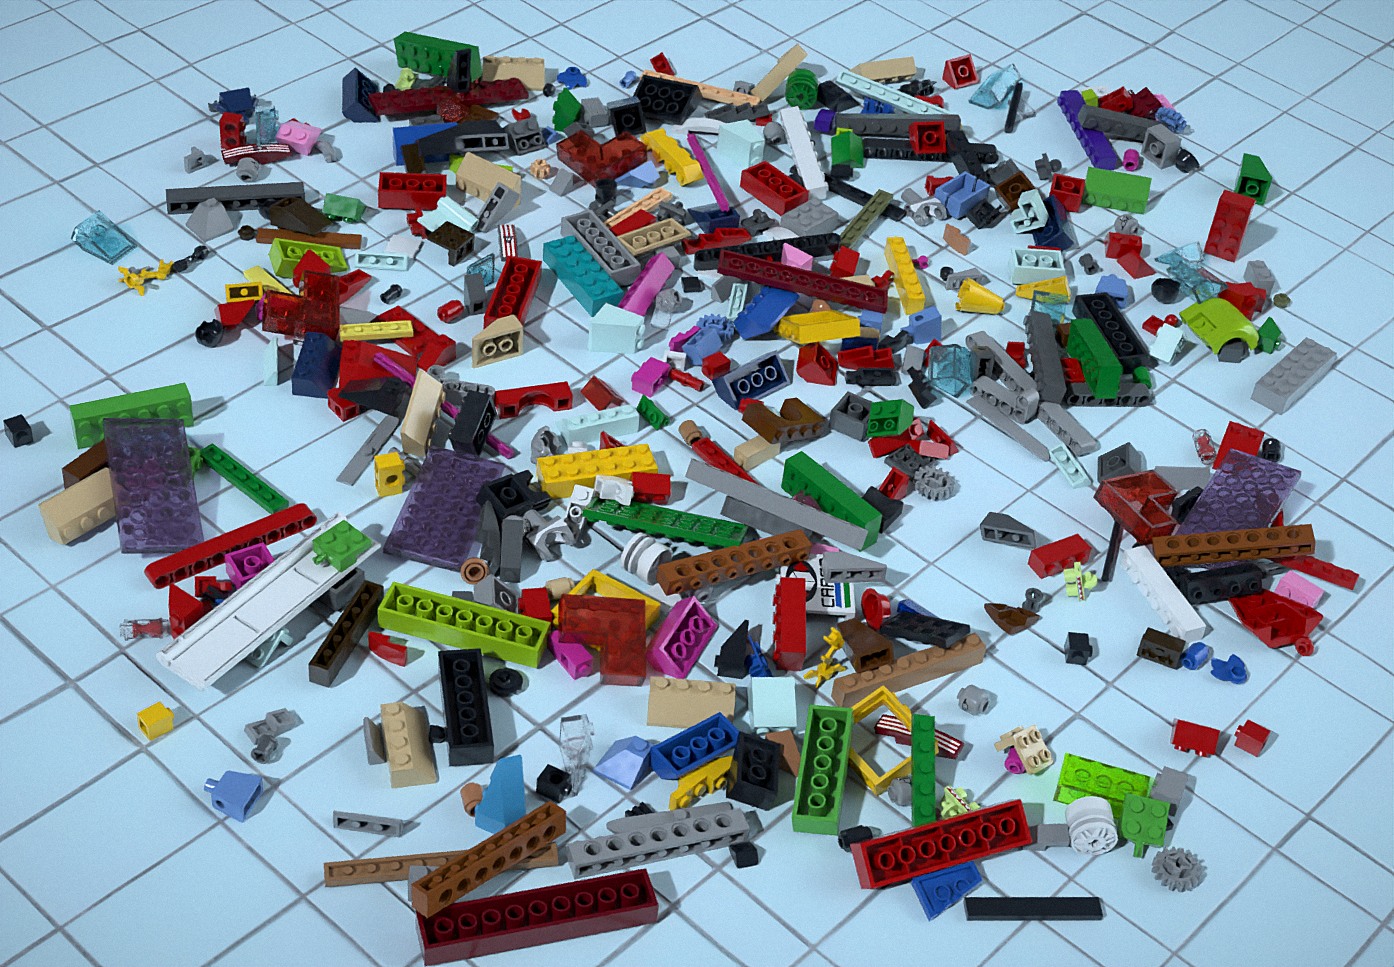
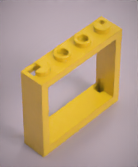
M826 310L783 316L773 327V330L778 336L799 344L860 336V321L857 317L836 310Z
M592 569L551 610L552 626L557 629L566 626L576 639L620 661L659 619L661 603ZM590 589L642 615L619 640L567 614Z
M884 685L851 707L853 708L854 725L884 704L911 732L912 714L907 705H902L898 701L896 694L889 692ZM935 738V755L939 753V751H938V743H939V742L936 740V738ZM850 747L848 765L872 792L879 796L888 789L894 778L907 776L911 773V756L879 777L855 750Z

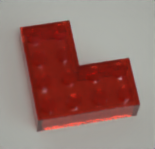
M580 130L556 143L558 159L595 189L596 182L599 179L608 178L615 180L648 161L646 145L628 131L603 144H599L584 131Z
M304 270L299 283V295L267 290L263 302L262 331L305 338L307 332L324 333L335 342L340 329L339 276Z
M1153 469L1104 479L1101 481L1093 497L1142 546L1152 544V537L1171 536L1178 524L1166 511L1169 510L1178 492Z
M562 594L558 604V643L600 645V684L642 687L647 677L645 600Z

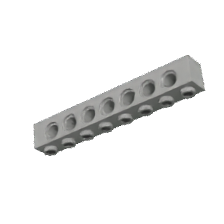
M741 808L728 809L723 812L685 818L680 821L642 827L637 830L599 836L594 839L575 841L567 846V861L575 880L748 842L750 828Z

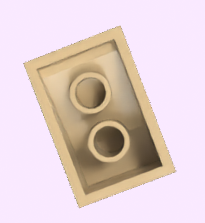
M515 315L495 320L472 338L473 369L522 355L523 326Z

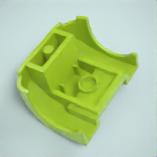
M1222 298L1202 299L1179 313L1183 324L1187 323L1190 330L1206 346L1210 345L1215 355L1219 352L1221 346L1232 338H1240L1242 342L1246 341L1250 350L1258 346L1257 342L1260 336L1253 323L1227 300Z

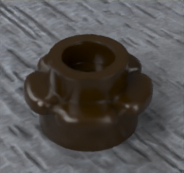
M249 225L242 226L238 230L240 239L245 241L253 239L255 230Z

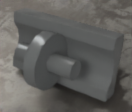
M1043 153V159L1035 160L1036 170L1040 180L1048 178L1049 182H1052L1053 176L1051 172H1058L1062 168V164L1058 159H1053L1049 162L1047 153Z
M612 200L604 205L597 201H593L589 205V210H592L602 222L618 213L613 208L615 203Z
M662 201L660 202V210L657 213L658 221L672 218L680 225H687L686 210L683 209L682 202L678 201L670 205Z
M755 209L753 216L741 220V225L753 237L757 230L762 232L769 229V226L774 225L775 220L769 218L766 212Z

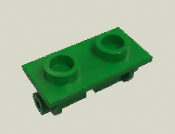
M643 394L636 410L657 431L660 425H669V417L661 412L654 405V402Z

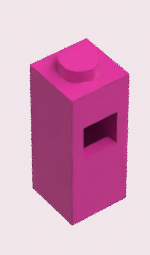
M566 626L548 634L547 649L574 680L592 673L593 657Z

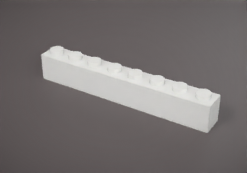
M798 106L781 109V124L798 175L802 179L804 188L809 191L808 201L813 198L818 200L826 199L828 184L824 182V172H821V164L818 161L817 152L814 151V143L811 141L807 123L803 122V112H800Z

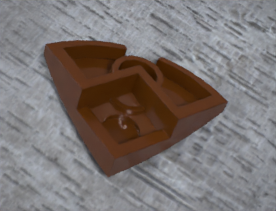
M1001 603L984 604V609L994 623L1009 635L1027 629L1040 618V615L1024 608H1015Z

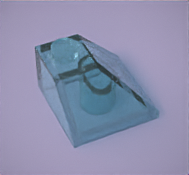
M1198 241L1175 248L1154 258V260L1181 268L1190 266L1192 269L1200 266L1199 262L1204 261L1205 257Z
M491 253L468 265L466 275L482 273L485 287L494 283L495 254Z
M1034 290L1031 310L1050 314L1052 326L1057 329L1058 324L1064 323L1068 295Z

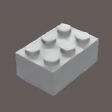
M813 198L783 214L780 227L794 232L799 237L826 234L837 228L839 213L818 199Z

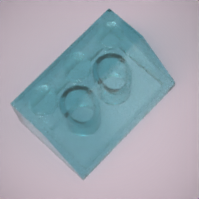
M958 344L931 347L929 349L928 382L958 398L970 386L971 352Z

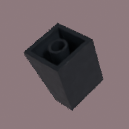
M637 96L606 103L616 140L647 133L641 103Z

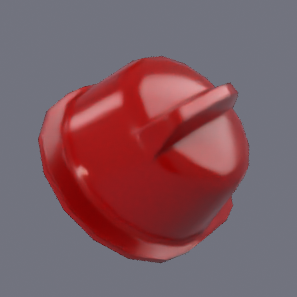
M868 588L862 595L861 609L868 627L876 632L880 628L882 620L890 617L891 606L886 595L877 593L873 588Z

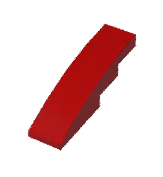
M716 228L714 234H699L698 239H685L681 242V246L686 254H695L698 250L740 245L750 241L752 237L746 228Z
M357 269L336 278L334 286L322 290L321 297L310 301L308 308L322 316L333 310L335 306H340L350 299L372 279V276Z

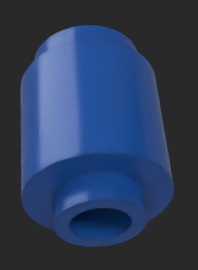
M1202 642L1193 643L1181 654L1180 660L1182 665L1189 670H1195L1208 658L1209 649Z

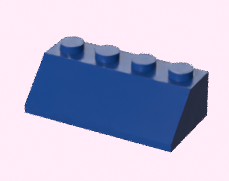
M457 122L393 128V157L396 166L404 165L401 145L413 144L417 139L458 125ZM449 155L423 156L425 163L449 161Z
M769 285L760 289L761 292L753 297L752 302L745 305V309L737 314L738 317L733 321L742 339L769 332L800 298L799 294L781 288L776 289Z
M719 712L651 747L649 766L661 779H677L734 749L740 731Z

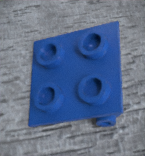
M868 98V100H864L865 106L861 113L894 114L895 107L886 103L883 105V102L878 107L879 101L876 102Z
M749 635L748 637L755 654L747 655L744 662L750 677H773L758 641L753 642Z

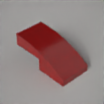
M370 631L368 634L369 649L382 659L405 667L407 663V646L390 643V636Z

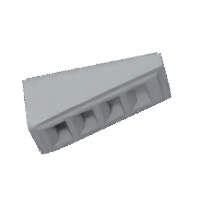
M972 268L950 274L947 277L945 289L960 290L966 277L981 285L982 273L977 268Z

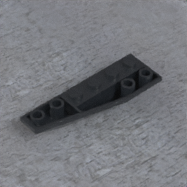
M496 120L467 121L417 139L419 156L466 154L467 152L472 154L498 153L509 150L507 133Z

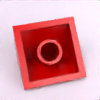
M971 54L945 61L942 80L953 89L979 83Z

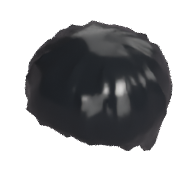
M1158 278L1151 284L1152 296L1157 301L1170 303L1179 296L1180 283L1175 280Z

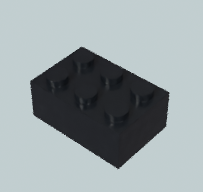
M469 390L467 396H464L461 411L457 413L454 428L450 430L448 436L457 457L478 462L497 416V411L490 394Z

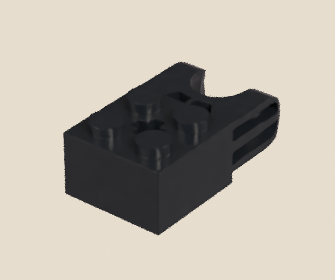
M525 470L514 475L511 473L483 484L475 500L481 508L487 500L490 501L496 515L498 528H500L503 519L510 515L523 517L529 510L539 512L547 508L552 497L547 491L535 492L531 490L528 486L534 476L529 470Z

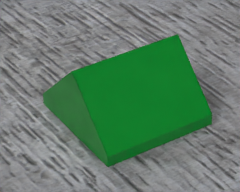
M851 131L831 137L832 165L847 164L850 165V168H863L862 138Z

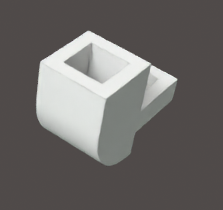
M596 475L594 487L596 496L601 499H614L622 505H630L634 495L632 481L615 476Z

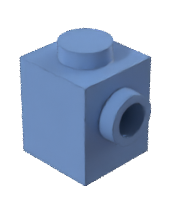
M862 309V315L858 316L860 327H874L879 329L880 332L883 313Z

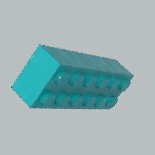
M574 235L543 243V261L591 317H594L606 303L615 307L619 305L623 299V290Z

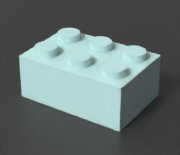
M1011 247L1008 260L1011 283L1018 285L1064 276L1065 268L1061 251Z

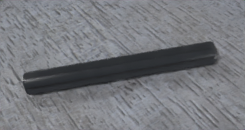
M1022 82L1015 83L1004 127L1005 133H1012L1023 89Z

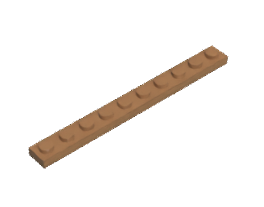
M556 842L548 843L506 870L558 866L559 859ZM467 850L325 862V887L408 880L410 865L441 867Z

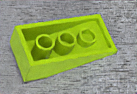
M274 238L268 254L275 276L282 278H294V268L309 249L331 266V273L348 270L340 247Z

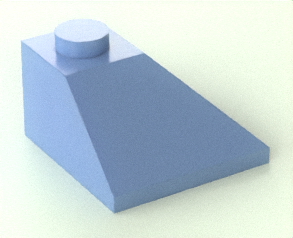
M650 160L616 178L614 181L620 186L641 188L646 185L648 188L656 184L655 180L660 178V175Z
M638 736L617 740L594 767L593 772L632 790L648 769L650 748L655 745Z

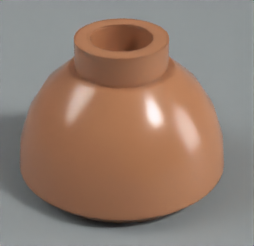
M817 297L812 303L811 312L832 310L830 305L822 298Z
M472 557L462 564L460 573L466 583L476 585L489 575V568L484 560Z

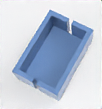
M965 171L936 188L934 196L945 206L946 213L959 219L984 198L988 199L990 185L980 179L976 183V177Z

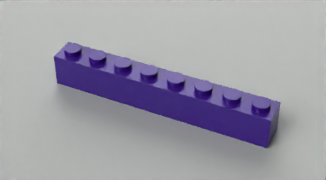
M1061 91L1057 104L1080 141L1082 148H1084L1094 168L1114 171L1117 156L1103 132L1081 127L1077 116L1083 104L1086 105L1079 91Z

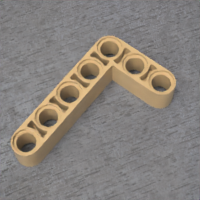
M797 43L777 60V64L750 93L753 96L760 97V103H762L808 54Z

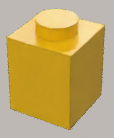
M160 701L137 713L138 728L149 741L173 730V712Z

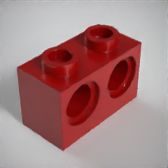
M224 112L219 120L221 148L228 149L246 145L247 136L244 134L246 122H244L243 115Z
M1060 358L1065 385L1069 383H1085L1078 358Z

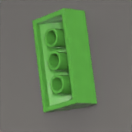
M1088 167L1081 204L1144 215L1152 178Z

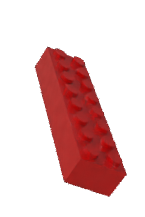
M1011 799L852 843L850 847L861 889H873L1033 842L1021 799Z

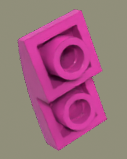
M694 325L685 334L679 332L675 337H672L669 342L670 351L683 353L682 346L700 328Z

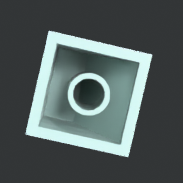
M748 119L719 125L716 151L718 154L746 169L762 162L765 139Z
M606 303L589 323L588 350L634 355L644 344V339H642L645 331L644 317Z
M752 677L746 690L751 733H757L759 736H766V733L791 730L794 733L797 727L794 677Z

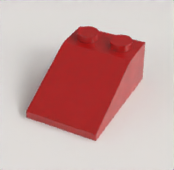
M1229 421L1212 469L1248 481L1265 432Z

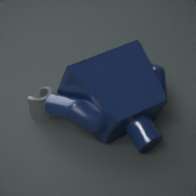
M246 87L220 92L219 101L215 100L214 103H208L210 112L218 111L221 114L227 112L243 115L244 122L248 125L250 122L249 118L256 111L259 100L256 94L251 96L250 88Z

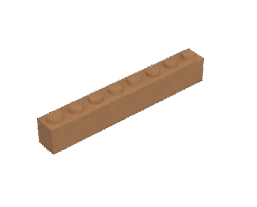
M976 633L964 636L948 648L933 646L894 659L892 663L834 679L831 697L838 707L851 708L883 685L891 693L905 690L981 664L986 645Z

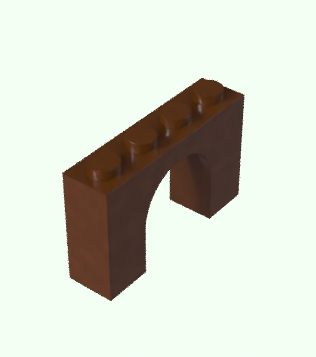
M797 397L784 400L779 412L781 417L771 412L759 402L747 404L741 419L770 444L820 437L826 423L825 419Z

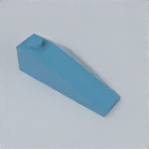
M521 754L498 759L490 776L491 782L488 788L483 790V799L475 807L476 827L495 834L526 815Z

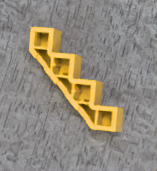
M663 128L640 136L641 145L644 147V150H653L652 154L656 162L664 161L668 174L676 173L680 186L691 184L704 178L699 162L696 159L692 160L690 154L684 148L678 147V142L672 136L668 137Z

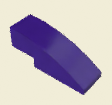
M821 109L815 118L813 130L829 133L835 123V113L839 112Z

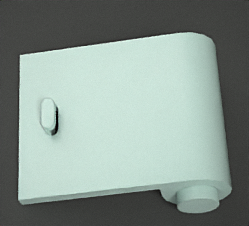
M448 196L439 199L436 210L417 220L431 232L446 221L471 233L479 224V219Z

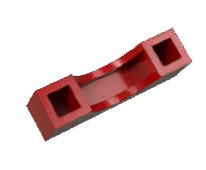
M567 381L495 391V407L500 419L518 417L519 412L529 405H543L554 412L572 409L573 394Z

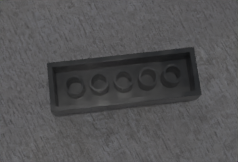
M1104 292L1076 295L1072 313L1076 319L1093 320L1119 363L1123 366L1122 375L1133 374L1137 367L1146 368L1149 354L1109 294Z
M481 648L438 651V675L449 766L493 763L494 742Z

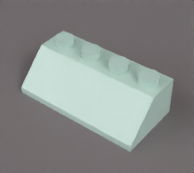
M633 404L564 418L555 421V425L567 446L568 443L572 444V441H583L584 444L600 441V433L602 431H605L613 438L637 433L639 414Z

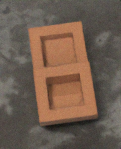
M947 223L943 239L955 251L966 256L969 253L971 240L961 235L960 229Z

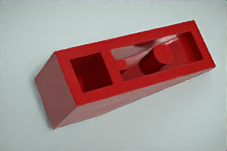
M913 417L912 425L900 435L870 439L868 444L873 458L905 446L910 440H916L924 435L919 417Z

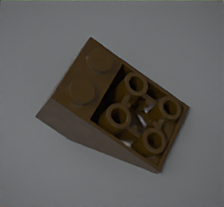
M287 196L270 206V225L276 226L278 229H290L296 233L303 232L309 236H316L333 225L332 221L304 199Z

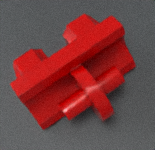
M420 207L415 208V213L407 214L408 226L410 225L412 235L420 234L422 239H427L425 232L427 228L417 221L418 218L423 216Z

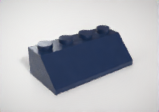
M356 67L342 78V114L354 123H377L379 116H377L369 102V94L378 92V86Z
M1052 194L1043 200L1049 215L1046 225L1031 231L1035 246L1061 248V252H1063L1075 243L1064 206Z
M317 332L306 333L291 377L292 395L329 399L327 392L334 386L340 366L342 348L326 334Z
M777 350L757 357L711 380L718 397L734 410L739 409L742 398L758 400L791 383Z

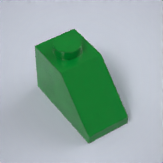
M1268 317L1257 331L1260 337L1256 348L1271 354L1274 349L1279 348L1282 340H1280L1281 331L1273 318Z

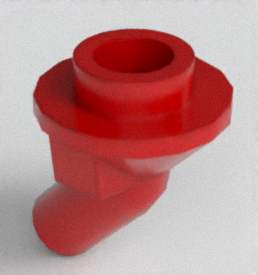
M1304 636L1297 639L1295 649L1300 655L1308 657L1314 652V645L1310 637Z

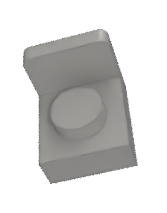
M735 81L733 91L748 94L755 84Z
M195 146L191 147V154L184 157L185 172L188 174L205 167V155Z

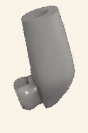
M317 141L315 143L316 149L325 154L324 158H326L325 161L327 163L336 160V153L327 141Z

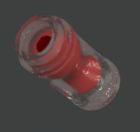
M1206 429L1195 431L1192 438L1199 461L1204 465L1214 463L1217 453L1210 432Z
M163 617L144 620L124 619V624H120V637L124 636L125 641L143 638L163 639L165 636H169L168 619L163 620Z

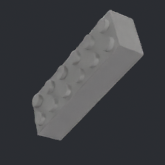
M592 210L561 217V235L563 237L574 235L619 287L634 283L640 274L641 264Z
M1306 337L1256 382L1251 399L1282 415L1332 368L1337 353Z

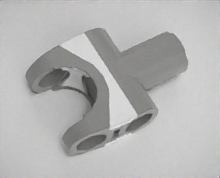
M911 188L905 189L901 194V199L907 203L904 205L906 216L919 226L926 225L927 216L938 220L946 218L945 206L935 196L922 199Z
M529 510L524 514L523 517L527 519L531 527V532L525 535L524 539L529 548L542 560L548 561L552 558L548 550L552 544L561 542L572 546L576 543L570 528L559 516L547 522L536 510Z

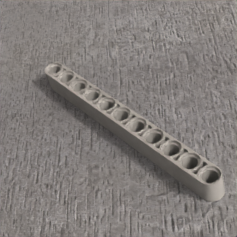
M979 331L966 336L965 342L969 350H971V346H988L995 355L992 373L1010 391L1020 395L1028 388L1036 390L1037 384L1035 380L986 332ZM1039 398L1035 416L1073 454L1080 456L1095 450L1096 444L1093 437L1059 404Z
M691 458L685 475L686 478L847 546L862 550L868 530Z

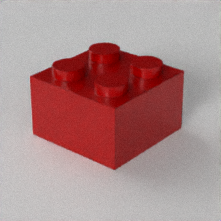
M1054 173L1049 196L1054 194L1063 204L1065 210L1078 213L1085 179Z

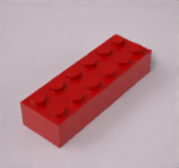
M508 255L484 315L483 330L495 320L510 315H515L522 326H524L541 280L542 261Z

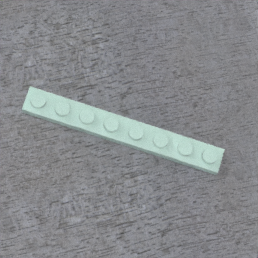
M842 68L836 79L835 84L880 102L891 104L893 107L910 114H955Z

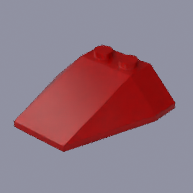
M344 340L340 360L339 388L343 389L351 380L396 377L374 361L375 353H383L414 377H416L417 358L364 341Z
M1262 588V592H1257L1253 595H1239L1235 598H1227L1241 624L1269 648L1295 644L1297 639L1304 636L1308 637L1323 619V615L1312 607L1280 596Z

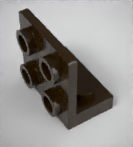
M448 221L427 236V240L449 250L448 264L453 267L474 251L475 234Z
M1148 627L1142 636L1136 655L1176 669L1186 641Z

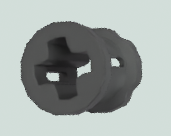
M1086 253L1079 258V263L1084 267V272L1087 275H1093L1098 271L1099 265L1093 261L1091 254Z
M1029 588L1026 590V600L1023 602L1022 608L1038 613L1040 609L1039 602L1043 598V593L1037 588Z
M263 734L259 739L260 743L257 748L251 751V757L260 764H267L270 760V754L273 750L277 749L279 744L275 737Z

